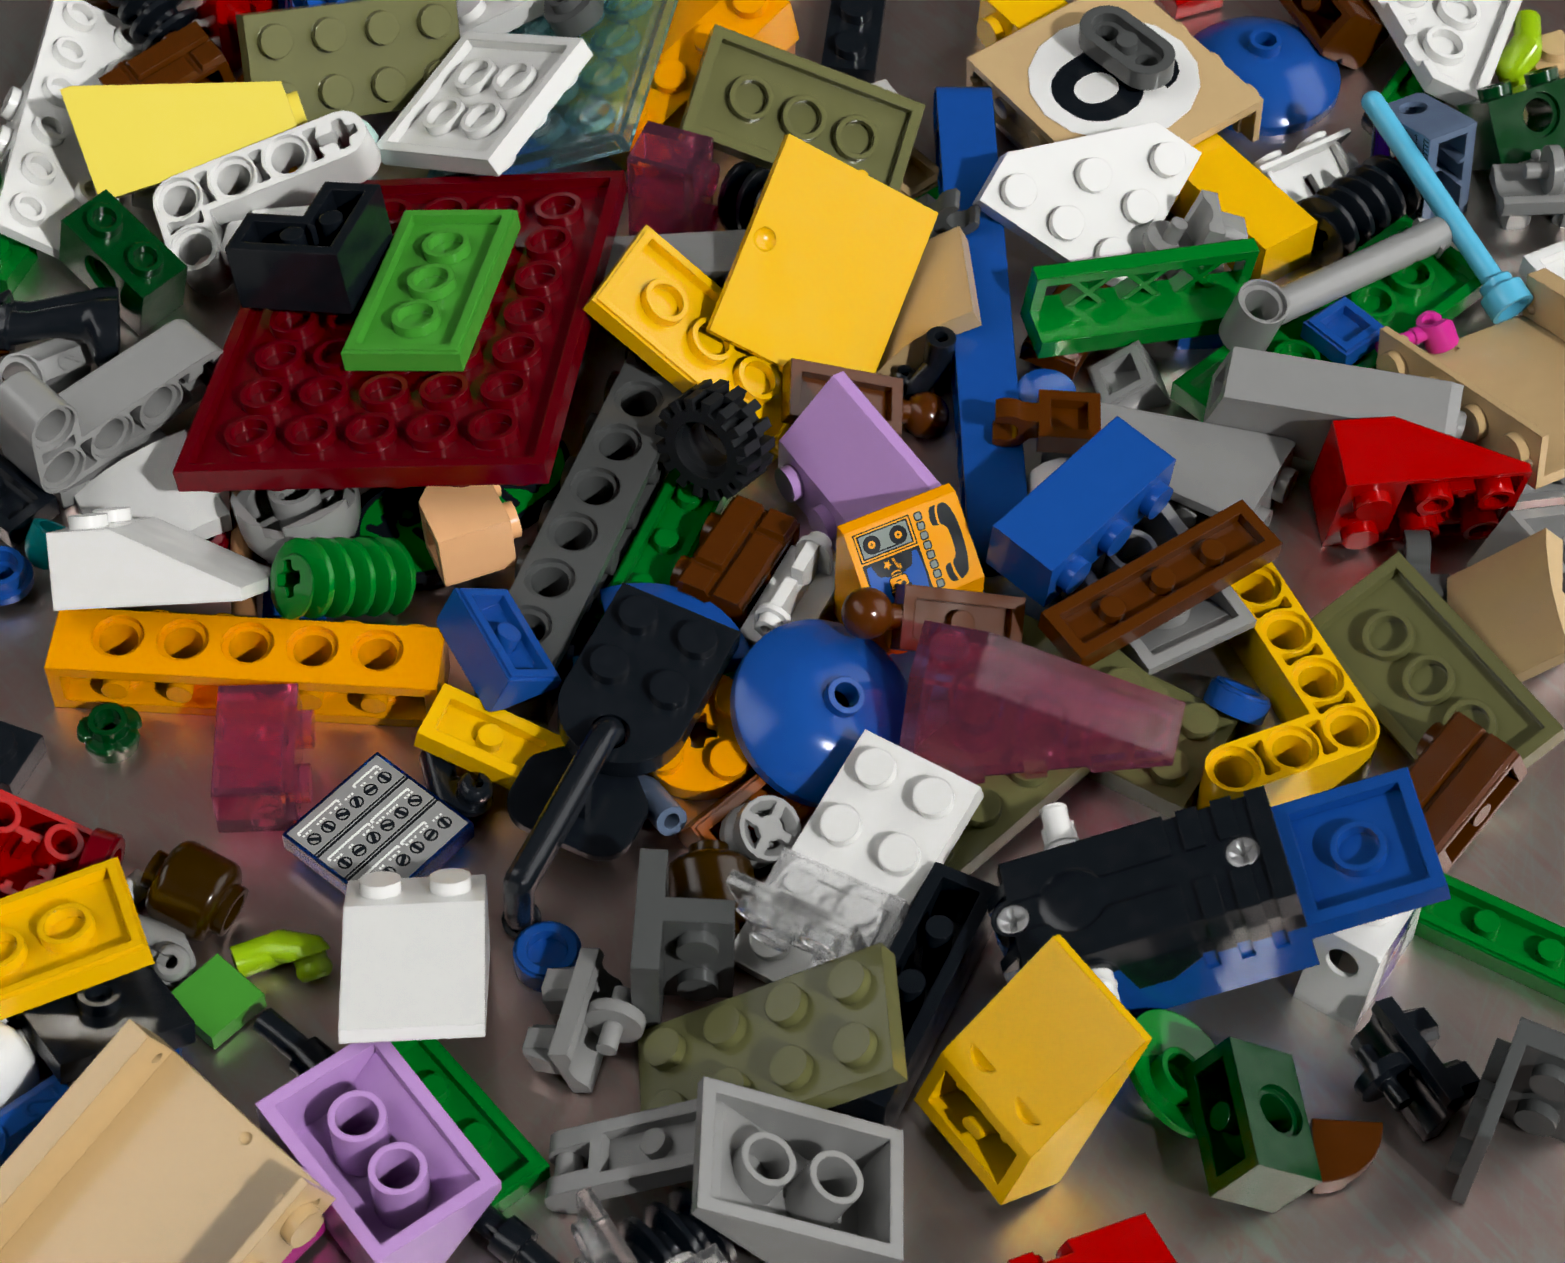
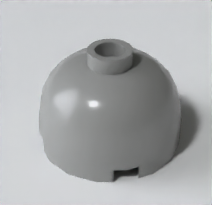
M358 488L342 490H241L237 497L232 492L230 499L236 522L248 547L271 565L284 543L294 538H354L361 515V500Z

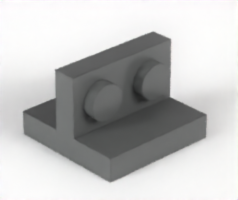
M640 848L630 979L631 1004L639 1008L645 1015L647 1021L645 1029L662 1023L664 995L681 996L692 1001H707L715 997H733L735 900L669 897L668 850Z

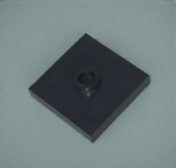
M151 966L12 1016L61 1085L76 1081L129 1019L160 1036L173 1049L196 1042L194 1020Z

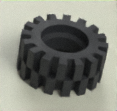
M712 379L703 380L698 385L696 384L661 411L658 417L662 421L656 424L655 434L664 437L656 443L658 454L668 453L670 457L663 463L668 473L676 468L681 474L676 482L682 488L692 483L694 484L692 494L702 498L708 493L710 501H719L724 496L727 500L736 495L767 470L766 467L772 463L774 457L768 451L775 447V436L764 435V432L772 427L768 416L759 419L755 413L762 406L756 399L747 404L743 400L747 391L739 385L729 392V381L719 379L714 384ZM704 425L719 437L725 448L726 455L711 443L705 432Z

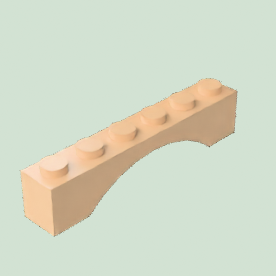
M470 485L460 488L452 486H426L418 504L426 548L445 588L516 565L514 539L522 537V528L512 501L501 502L499 498L502 496L500 485Z

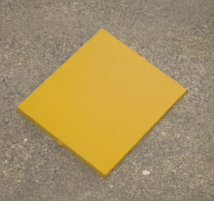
M791 134L784 135L705 331L778 367L781 373H783V366L791 358L876 373L939 213L870 177L865 170H857Z

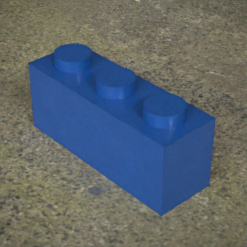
M1116 416L993 525L986 563L1043 608L1062 591L1066 594H1071L1083 583L1091 570L1092 564L1105 553L1109 557L1113 556L1126 543L1134 525L1144 516L1148 519L1155 518L1165 508L1173 494V488L1169 484L1176 459L1119 416Z

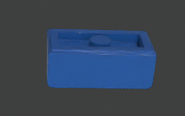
M453 589L437 617V626L485 710L488 712L503 710L559 687L562 682L559 674L508 589Z

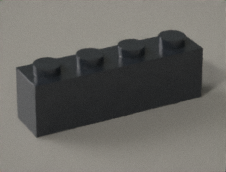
M935 861L889 948L895 954L908 1081L827 1110L894 1128L993 932L986 901L996 891L998 886Z

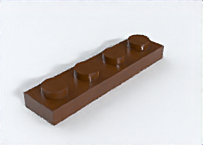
M1242 499L1042 611L1038 628L1074 670L1079 673L1278 558L1283 543Z

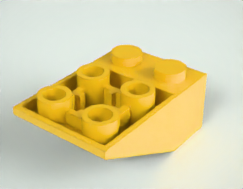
M1059 934L1053 936L941 1052L913 1100L998 1203L1003 1205L1061 1181L1153 1038Z

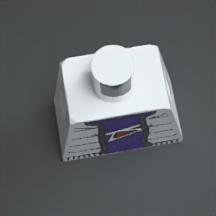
M1421 908L1314 938L1313 943L1320 965L1302 970L1293 997L1355 1030L1412 941ZM1343 951L1349 953L1358 964L1357 972L1347 973L1338 969Z

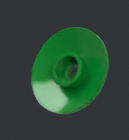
M1165 1009L1148 1010L1135 1019L1153 1039L1129 1076L1143 1102L1160 1121L1175 1132L1197 1140L1182 1069L1214 1048L1216 1044L1199 1026L1186 1017Z

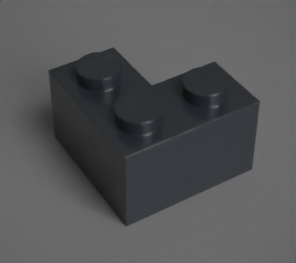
M324 182L303 216L247 213L225 246V252L241 306L244 308L269 309L278 312L291 310L322 312L328 315L353 314L374 280L393 238L380 184Z

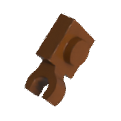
M1039 389L1037 403L1024 402L1015 398L996 399L995 420L992 423V444L1000 447H1014L1030 438H1036V452L1074 454L1101 430L1100 393Z

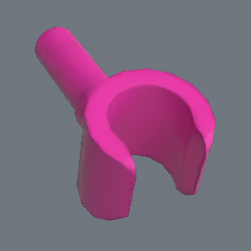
M1430 310L1418 316L1416 327L1400 333V335L1403 334L1408 337L1409 341L1415 345L1423 342L1425 350L1431 354L1447 352L1453 349L1459 342L1453 321L1448 318H1442L1441 314ZM1379 341L1375 343V349L1377 353Z

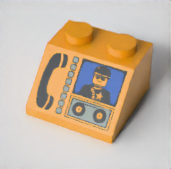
M950 483L837 526L834 615L841 624H843L841 609L844 600L851 592L863 587H872L882 591L891 603L895 602L896 584H911L983 593L985 576L956 491ZM888 629L880 637L872 639L888 655L908 652L890 649L892 629Z

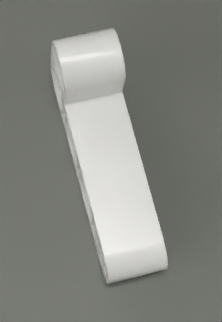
M341 110L171 176L157 187L152 199L153 209L165 246L188 266L186 281L194 291L207 296L220 294L234 282L230 265L224 264L220 252L228 223L243 220L247 213H251L254 209L308 205L312 203L324 182L363 183L373 177L378 171L381 163V153L361 117L354 112ZM302 164L298 170L288 173L294 166ZM248 186L243 192L234 195L241 187ZM190 207H194L191 210V212L184 216H181V214L185 210H187ZM211 254L206 261L195 265L200 258Z

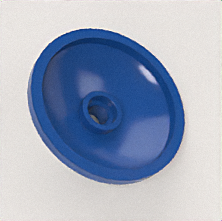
M1237 17L1208 26L1193 36L1210 52L1216 53L1232 72L1245 83L1252 85L1264 99L1259 136L1287 135L1305 130L1324 119L1336 104L1341 85V74L1337 61L1322 56L1301 28L1294 24L1268 17ZM1233 125L1226 127L1228 130L1235 131L1232 128Z
M806 619L779 626L764 635L750 648L734 675L730 694V714L739 747L754 771L770 787L797 803L817 808L865 729L908 751L914 748L916 712L910 689L903 674L893 659L875 641L853 636L848 632L844 624L828 620ZM835 691H839L845 696L849 707H844L837 702Z

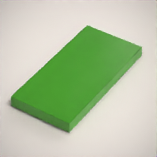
M513 209L404 211L341 351L345 371L464 372L521 229L518 211Z

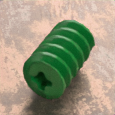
M294 538L285 542L279 549L271 566L269 582L271 599L276 611L283 618L297 620L302 616L310 619H318L322 616L340 618L343 615L355 618L361 617L364 614L380 617L387 612L396 616L404 612L411 603L416 588V570L412 557L406 547L395 538Z

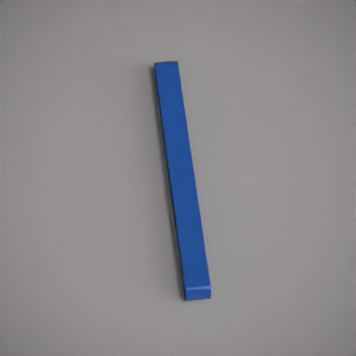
M935 87L933 98V132L936 165L939 167L937 174L938 192L940 195L946 190L957 188L961 192L958 211H963L973 206L975 198L998 161L992 88ZM980 211L979 227L974 232L965 236L969 243L982 326L956 335L951 385L960 505L984 576L991 577L1001 576L999 572L986 563L992 527L1028 494L1023 443L1014 447H1000L992 444V423L995 420L996 399L1015 398L1019 400L1004 226Z

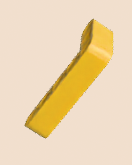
M1270 562L1231 585L1257 621L1254 628L1232 637L1228 641L1262 694L1270 699L1271 708L1282 724L1227 742L1210 751L1205 759L1197 795L1196 806L1198 810L1209 807V801L1230 796L1231 800L1243 797V791L1263 785L1272 807L1363 780L1369 773L1377 746L1380 725L1376 716L1274 564Z

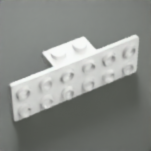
M84 0L51 1L33 70L21 89L14 86L10 88L0 109V117L7 120L6 125L0 126V174L2 178L0 186V234L59 259L61 220L97 196L60 89L69 86L101 85L99 81L101 76L110 72L118 63L130 60L140 54L143 46L142 43H136L129 35L132 25L123 24L118 17L90 5Z

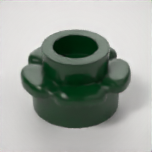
M114 702L102 703L93 707L89 716L83 717L79 721L77 738L80 742L85 743L86 751L95 760L107 764L119 763L128 759L136 752L140 740L138 729L142 727V720L139 713L131 707L122 708ZM109 727H114L113 729H110V730H104V729L109 728Z

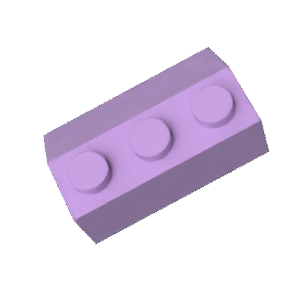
M844 371L833 375L779 440L778 468L775 470L774 475L780 493L788 502L795 501L808 517L812 531H820L826 534L831 539L832 548L835 551L838 525L942 486Z
M391 1042L351 1043L255 1103L261 1130L336 1198L322 1216L324 1217L327 1230L352 1263H446L502 1189L501 1180Z

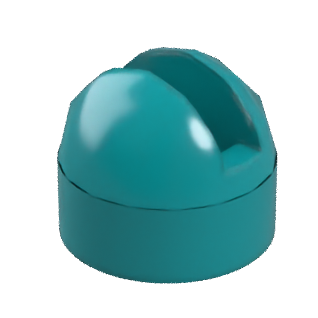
M35 518L26 535L24 548L27 559L34 567L42 570L49 569L46 533L66 528L65 526L43 518Z

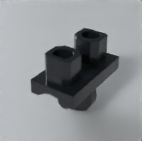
M1392 996L1376 1001L1371 1009L1372 1016L1370 1021L1350 1042L1356 1051V1059L1365 1069L1357 1078L1354 1089L1363 1102H1373L1386 1097L1395 1111H1401L1423 1142L1437 1137L1453 1114L1469 1103L1476 1093L1480 1079L1466 1061L1456 1059L1443 1064L1432 1050L1440 1038L1438 1024L1425 1007L1402 1010Z

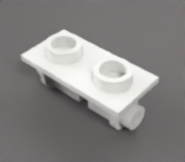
M1348 127L1330 136L1327 135L1325 130L1316 132L1301 141L1296 146L1295 151L1283 155L1281 150H1275L1261 157L1253 165L1297 204H1300L1305 198L1313 195L1304 179L1307 178L1314 191L1317 193L1321 188L1329 186L1338 177L1346 175L1352 168L1359 166V163L1354 154L1346 153L1341 146V143L1352 132Z
M812 531L809 535L802 536L796 546L791 545L740 629L747 643L754 645L764 635L784 624L799 620L821 618L834 596L836 562L833 561L832 541L826 534L820 531Z

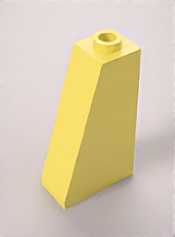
M282 81L69 86L60 89L97 195L107 189L116 199L158 186L171 176L308 122L297 90L286 94Z

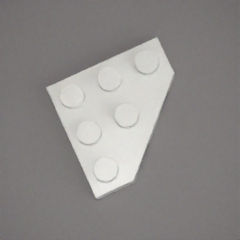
M1370 0L1424 92L1458 107V105L1479 99L1477 89L1490 85L1522 0Z
M1156 121L1010 151L999 157L972 205L977 204L981 207L982 212L1058 263L1146 252L1142 243L1143 234L1152 222L1165 220L1202 153ZM1127 276L1112 278L1105 284L1114 287L1127 278Z

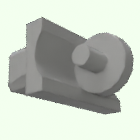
M1545 145L1541 151L1539 162L1492 164L1489 179L1496 198V212L1501 228L1504 230H1522L1530 224L1532 215L1549 214L1552 224L1565 228V156L1560 145Z
M1201 190L1184 219L1173 217L1171 222L1161 220L1152 222L1143 234L1142 243L1145 250L1149 252L1248 239V232L1244 217L1221 211L1218 193ZM1223 264L1209 274L1224 272ZM1183 269L1169 270L1164 274L1167 279H1170Z
M581 948L576 965L573 967L547 969L541 987L542 1002L550 1014H560L557 1025H533L529 1027L522 1047L524 1056L535 1071L561 1074L573 1093H593L603 1056L616 1055L619 1043H632L641 1039L647 1022L641 1010L631 1004V989L623 986L619 979L610 975L603 968L604 954L600 948Z

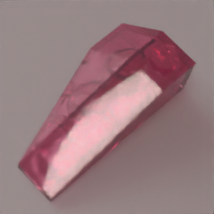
M924 620L909 675L899 746L974 784L985 783V776L1024 773L1025 779L1047 777V770L1087 767L1091 772L1097 773L1172 766L1186 702L992 632Z

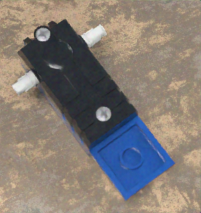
M1408 767L1272 807L1263 785L1243 791V797L1231 800L1230 796L1209 801L1210 806L1197 810L1195 806L1175 811L1176 817L1163 820L1159 816L1081 840L1078 838L1074 820L1070 821L1069 811L1066 804L1055 802L1045 805L1039 811L1044 829H1041L1044 851L999 864L997 876L1000 886L986 901L997 944L1004 955V958L1000 961L1003 976L1008 983L1053 936L1060 934L1131 1015L1137 1018L1148 1010L1168 1009L1320 965L1312 939L1451 899L1448 884Z

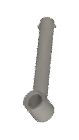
M1438 216L1430 219L1416 218L1412 223V227L1403 232L1392 235L1281 287L1264 279L1247 281L1242 285L1219 325V336L1229 350L1236 346L1266 351L1281 325L1411 266L1414 262H1419L1432 255L1439 259L1444 250L1449 248L1452 243L1451 229L1447 222Z

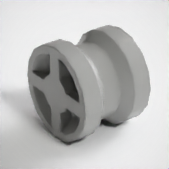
M774 795L758 796L728 812L722 820L719 838L729 845V850L746 856L754 870L762 869L786 858L802 832L800 818L794 807L783 798ZM748 825L754 828L755 835L757 836L755 844L753 843Z

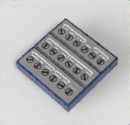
M378 752L372 755L282 834L285 849L345 895L348 880H359L360 877L371 872L390 871L399 874L401 878L429 877L431 873L437 871L475 836L473 822Z

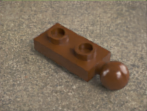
M791 358L783 366L781 423L793 424L833 375L844 371L899 436L902 435V424L911 435L922 439L937 437L948 425L949 409L946 402L939 395L932 392H919L908 400L903 399V378Z
M896 584L895 602L891 603L882 591L872 587H863L854 590L846 597L841 609V618L848 632L860 639H874L883 635L888 629H892L890 646L892 650L1018 662L1021 659L1026 597Z

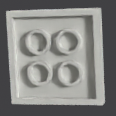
M466 31L376 143L381 153V161L384 165L500 177L514 163L517 153L534 131L545 123L548 113L564 92L576 83L578 74L593 56L592 52L583 38Z

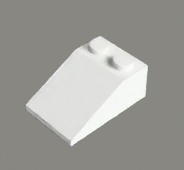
M131 507L94 509L92 513L68 516L69 527L46 533L53 611L243 601L270 590L271 568L156 517L132 518Z
M446 868L431 873L429 877L401 878L395 872L377 871L365 874L359 880H348L343 906L338 1022L339 1044L486 1037L490 968V932L486 874L471 875L465 869Z

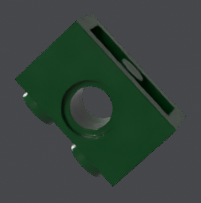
M1557 66L1546 67L1524 74L1526 84L1514 88L1511 87L1510 81L1477 89L1479 99L1458 105L1459 112L1477 122L1472 163L1473 170L1491 169L1492 164H1515L1532 159V151L1535 149L1542 151L1545 145L1558 144L1562 149L1565 148V74L1559 75ZM1524 108L1528 112L1527 124H1525L1523 118Z
M107 189L61 220L59 259L90 289L95 287H119L120 318L139 336L183 305L188 266Z
M1229 1036L1182 1069L1210 1197L1275 1213L1323 1182L1291 1054Z

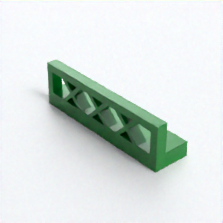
M1249 238L1032 267L1020 316L1038 359L1126 347L1137 340L1141 344L1219 334V325L1242 285L1250 280L1260 250L1255 239ZM1235 262L1232 271L1209 274L1223 263ZM1183 269L1170 279L1154 281L1169 270ZM1127 276V278L1114 287L1099 288L1112 278ZM1072 284L1059 294L1045 296L1046 289L1049 286Z

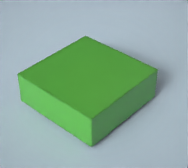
M218 953L171 991L194 1020L195 1034L214 1051L267 1007L264 993Z

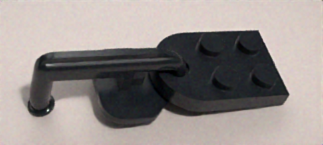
M622 583L561 687L558 698V730L565 746L531 756L526 761L508 793L507 809L512 822L521 830L529 833L503 880L504 911L501 920L502 927L512 938H517L528 926L542 922L541 912L537 905L534 904L535 891L560 847L589 860L600 862L614 860L629 850L648 816L649 808L638 776L648 774L663 767L680 752L739 647L740 631Z

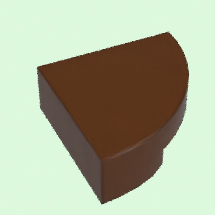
M1311 1119L1309 1127L1323 1181L1311 1189L1312 1194H1326L1345 1188L1347 1183L1366 1171L1377 1155L1383 1135V1122Z

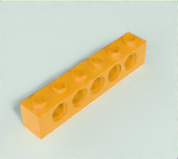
M99 608L58 611L44 670L55 707L92 709L102 703L114 702L122 708L128 706L137 712L420 728L443 684H448L450 660L448 644L439 628L427 627L421 624L401 626L366 624L354 620L330 622L291 620L283 617L277 619L241 617L227 613L205 615L172 613L166 610L133 611Z

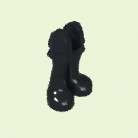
M95 287L87 291L31 302L14 300L10 289L1 292L0 350H15L16 345L47 338H72L83 340L89 347L93 361L98 367L102 366L119 355L120 352L119 287Z

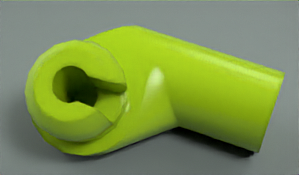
M1531 9L1521 10L1517 13L1513 23L1514 36L1503 49L1495 70L1499 83L1510 81L1512 88L1526 84L1524 74L1535 67L1542 55L1541 18L1536 11Z
M282 929L229 947L235 969L244 977L293 962L297 978L303 983H307L331 974L333 969L332 961L326 950L330 949V946L323 937L315 934Z

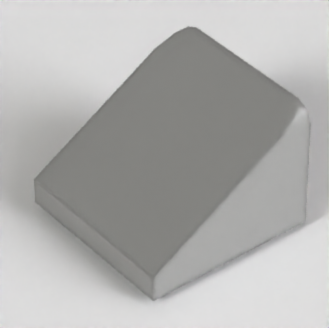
M1139 340L1087 367L1095 391L1100 393L1101 403L1138 410L1162 407L1171 403L1154 360Z

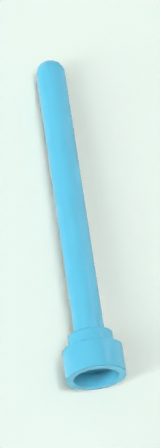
M1377 91L1365 93L1361 99L1363 110L1434 215L1441 217L1447 222L1452 232L1453 243L1482 284L1479 290L1483 296L1480 304L1494 324H1499L1517 316L1534 299L1520 277H1513L1509 271H1501L1382 94Z

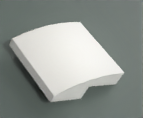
M185 429L155 441L121 459L88 482L74 496L81 514L92 513V510L101 508L131 507L132 518L156 517L203 539H209L233 530L230 513L219 492L178 491L172 472L187 437Z

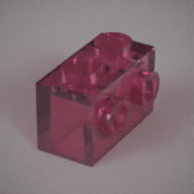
M647 121L627 157L629 236L637 235L646 224L657 234L716 231L719 216L717 212L718 205L713 204V194L719 180L720 165L713 162V137Z
M298 683L218 686L210 795L219 833L288 831L300 822L301 804L312 803L311 763H303V750L315 748V715L313 709H302Z

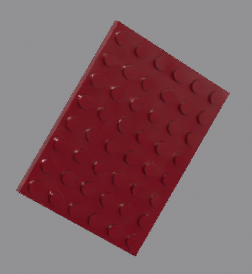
M624 170L500 175V177L485 175L382 179L363 182V184H380L393 235L406 210L513 209L518 211L521 229L464 372L345 371L341 351L371 285L353 314L328 315L322 312L291 310L278 312L269 309L244 308L240 306L223 347L224 352L218 359L172 473L178 491L218 493L235 490H342L346 488L376 487L401 489L423 486H452L460 488L470 485L527 486L531 484H549L593 320L583 310V307L604 279L628 190Z

